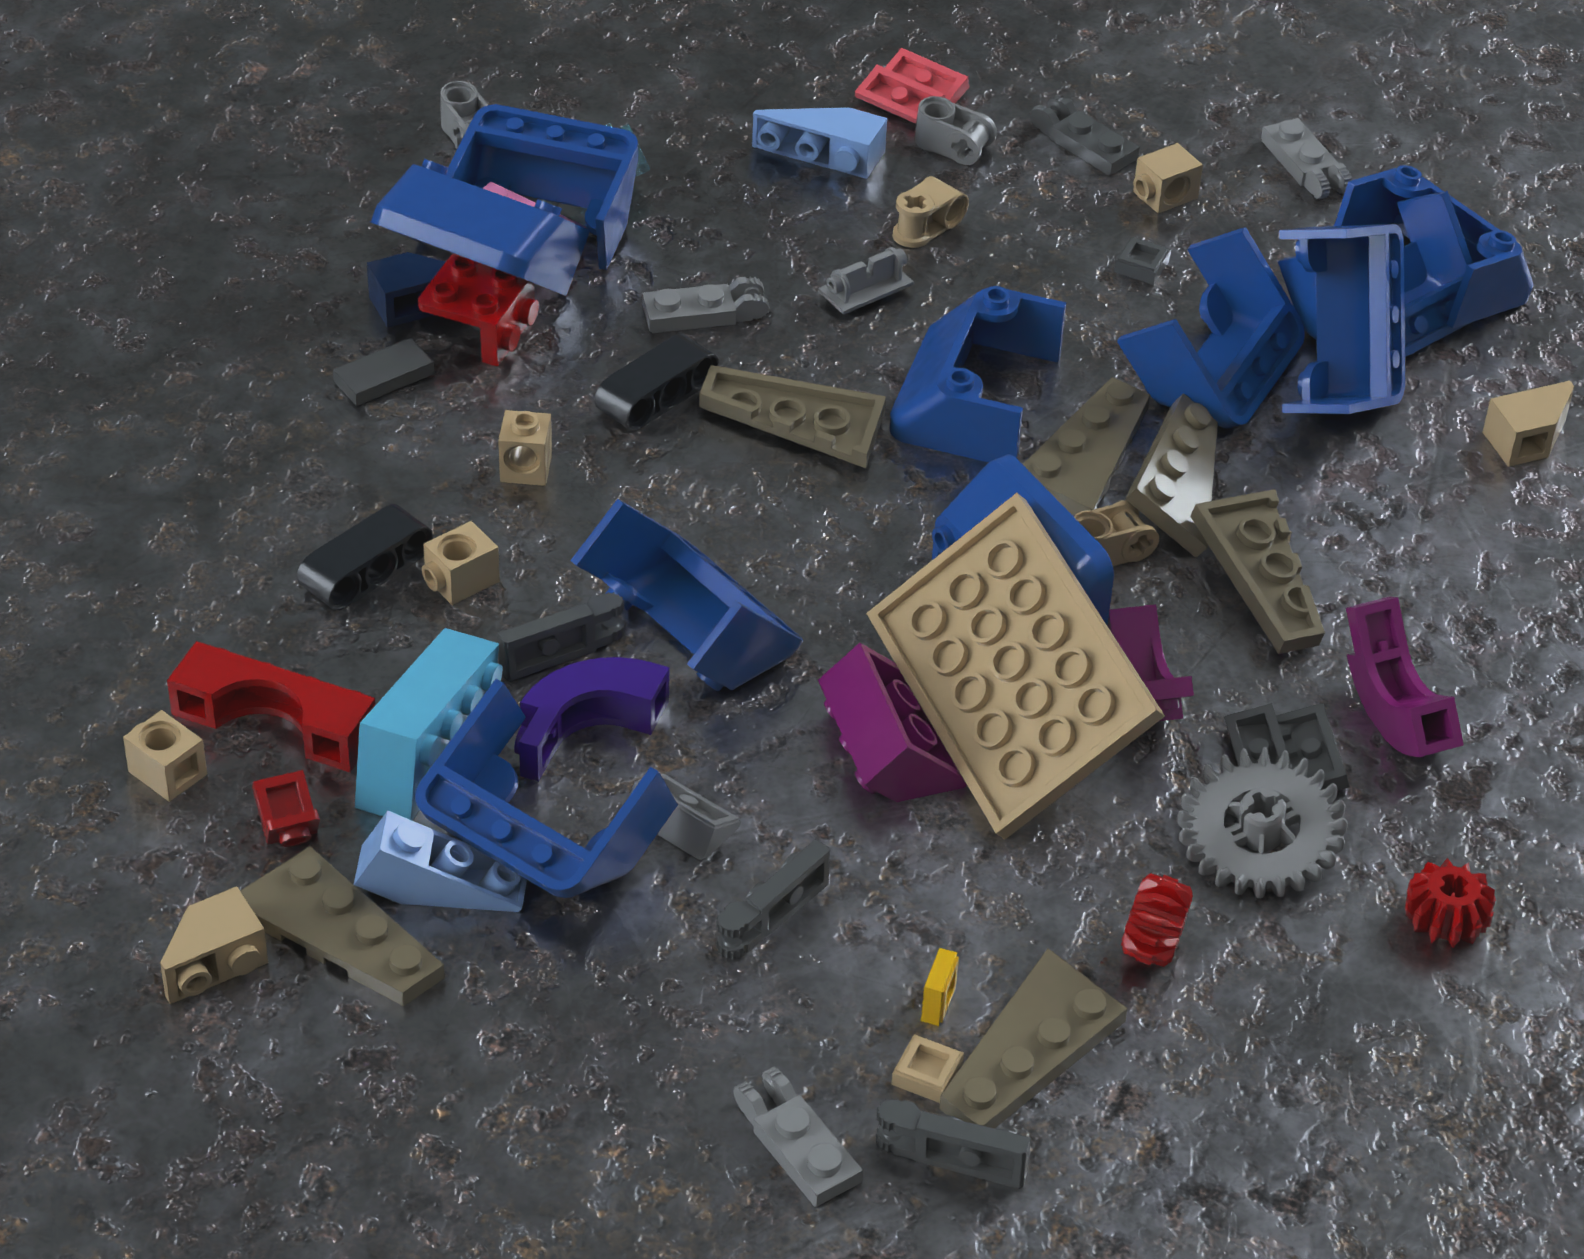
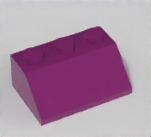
M859 642L818 679L826 698L824 706L831 717L837 722L841 731L839 740L844 749L852 756L857 768L855 777L866 791L871 794L878 792L895 802H901L963 789L967 786L895 662Z

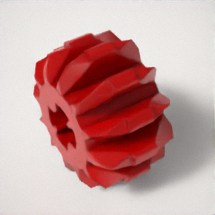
M1448 858L1440 867L1427 862L1421 873H1414L1413 879L1409 881L1408 895L1405 902V916L1413 920L1414 932H1429L1431 944L1439 938L1446 939L1452 948L1455 947L1460 939L1473 944L1480 933H1486L1487 927L1491 925L1496 901L1494 896L1495 889L1487 886L1485 873H1471L1469 862L1461 868L1453 866Z
M1150 873L1142 879L1122 937L1121 946L1124 954L1135 957L1136 961L1150 966L1153 963L1165 967L1172 962L1192 903L1193 893L1190 886L1178 883V879L1166 875L1161 877Z

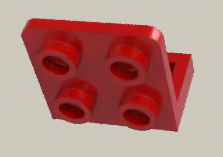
M452 254L419 296L418 308L426 313L479 327L482 362L498 367L509 351L513 352L516 349L520 335L528 325H533L539 311V302L535 300L534 283Z

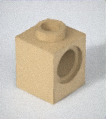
M1179 143L1138 157L1133 192L1158 214L1198 199L1203 164Z
M505 410L498 440L500 482L546 486L552 458L551 414Z
M472 521L423 544L425 565L422 566L423 578L432 591H438L451 605L500 582L499 548Z
M160 710L145 722L136 725L128 734L123 736L128 772L169 802L207 775L203 739L163 710Z

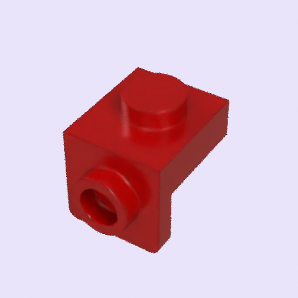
M303 770L253 781L252 789L267 845L280 842L282 847H292L309 841L311 834L318 833L320 818L317 809L313 808Z

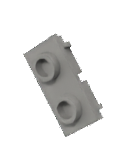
M889 247L884 252L869 257L867 268V265L860 261L841 270H834L831 273V277L826 280L827 285L819 287L818 292L844 315L914 285V281L902 271L903 265L907 263L905 252L901 248Z

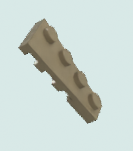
M711 365L699 393V407L866 468L885 413L886 396Z
M1111 377L1023 465L1071 514L1075 515L1081 511L1097 509L1101 498L1104 499L1110 487V480L1115 470L1119 469L1124 459V452L1128 444L1132 443L1149 408L1150 394Z
M1183 393L1172 403L1125 499L1197 558L1208 548V544L1190 516L1195 504L1212 501L1218 422L1203 405L1195 403Z
M1272 489L1195 504L1190 516L1277 653L1281 654L1319 646L1325 631L1310 588L1303 585L1299 573L1302 565L1298 553H1292L1288 542L1290 530L1286 519L1279 516L1277 510L1279 498L1276 490Z
M311 846L240 890L263 925L266 934L280 941H283L285 938L305 947L307 955L323 964L330 961L347 970L349 978L402 1006H405L445 979L444 964Z
M1047 948L940 1096L939 1109L946 1115L954 1116L961 1121L995 1129L1125 1023L1128 1008Z

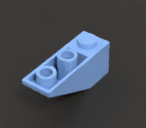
M849 107L755 110L753 113L752 147L867 179L885 153L887 118Z
M387 811L361 846L354 885L399 904L519 912L523 906L527 879L463 841Z

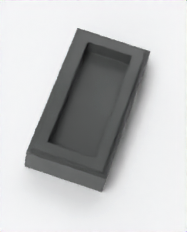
M409 338L333 369V379L335 384L358 406L433 375L434 362Z

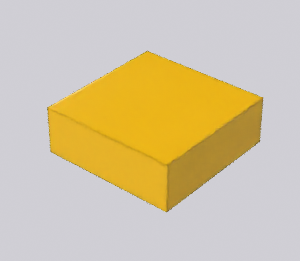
M939 948L924 986L922 1022L936 1026L943 1023L956 989L959 962L957 952Z

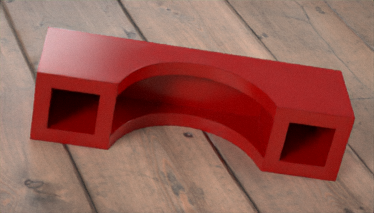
M198 641L194 643L167 679L172 715L214 729L219 728L228 721L246 715L267 714L277 716L291 722L302 732L306 759L350 773L358 760L360 722L376 705L375 697L365 695L359 691L349 690L312 676H305L274 666L268 662H261L230 652L224 648H217Z

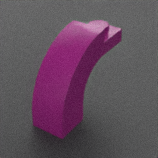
M1386 597L1347 607L1346 612L1355 652L1347 655L1349 668L1366 713L1383 738L1397 751L1414 757H1423L1463 746L1455 698L1453 696L1437 695L1430 691L1420 679L1413 665L1398 597Z
M1156 604L1110 609L1107 626L1164 713L1165 717L1160 721L1183 719L1181 699L1194 696L1192 676L1174 678L1169 671L1161 644Z

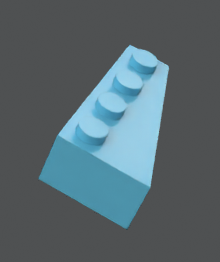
M444 628L360 722L355 793L356 809L379 816H384L387 811H390L412 821L420 810L415 799L418 784L495 679L501 681L503 667L501 664H498L499 643Z

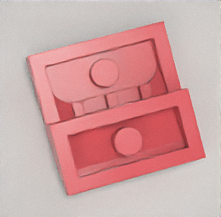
M900 48L886 67L877 64L855 90V97L916 124L918 105L921 100L931 96H939L950 100L952 103H956L970 86L968 76Z

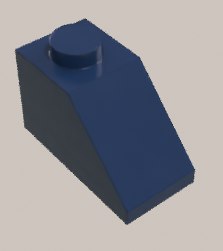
M406 252L367 262L369 298L387 328L434 316L419 310L418 298L444 265L445 261Z

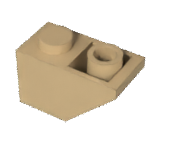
M1571 381L1490 398L1482 433L1508 467L1549 457L1566 421L1574 390V385Z
M237 886L187 907L160 962L165 997L169 1004L189 996L198 995L210 987L239 975H246L268 963L264 927Z

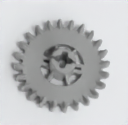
M1267 747L1262 748L1258 763H1252L1247 750L1243 748L1240 753V766L1237 767L1229 761L1226 754H1223L1220 763L1221 774L1215 772L1211 765L1205 764L1203 777L1206 784L1201 783L1196 777L1191 778L1190 791L1194 797L1189 793L1182 794L1181 806L1183 810H1180L1177 815V823L1182 828L1179 833V841L1183 845L1188 846L1186 852L1187 859L1192 862H1200L1199 873L1203 876L1217 873L1215 878L1216 886L1225 887L1230 882L1235 883V894L1242 895L1250 887L1253 888L1254 895L1257 898H1263L1266 889L1269 888L1272 889L1277 897H1282L1285 894L1286 885H1290L1296 891H1302L1305 889L1304 877L1314 882L1321 880L1322 868L1330 869L1336 864L1335 854L1344 849V838L1342 835L1346 833L1348 827L1347 820L1341 818L1345 813L1344 801L1338 800L1332 804L1337 797L1336 784H1330L1326 789L1321 790L1325 777L1323 769H1319L1314 776L1307 778L1308 760L1306 758H1303L1300 764L1293 770L1288 768L1289 753L1287 750L1283 751L1281 758L1276 764H1271ZM1228 814L1239 819V823L1225 828L1224 822ZM1299 822L1300 831L1295 837L1287 827ZM1280 843L1287 845L1281 851L1264 854V851L1273 850ZM1246 845L1248 848L1258 851V853L1249 852L1241 847Z

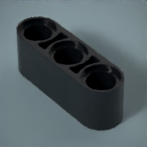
M676 334L607 377L598 387L595 394V406L628 430H639L700 391L710 366H719V359L715 354L686 335Z
M390 504L310 553L298 569V583L333 610H342L424 557L423 544L433 539V531L399 505Z

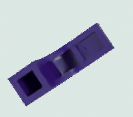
M606 657L576 662L542 678L520 701V709L526 716L517 733L514 744V752L519 754L520 776L539 782L564 739L586 727L615 725L651 735L669 703L670 667L640 659Z

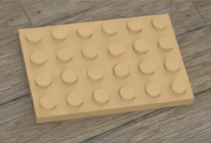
M1018 493L1014 494L866 613L993 830L1004 839L1011 836L1165 717L1027 500Z

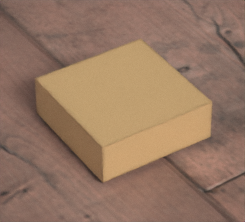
M914 1034L892 1073L891 1085L940 1103L941 1094L963 1065L964 1053Z

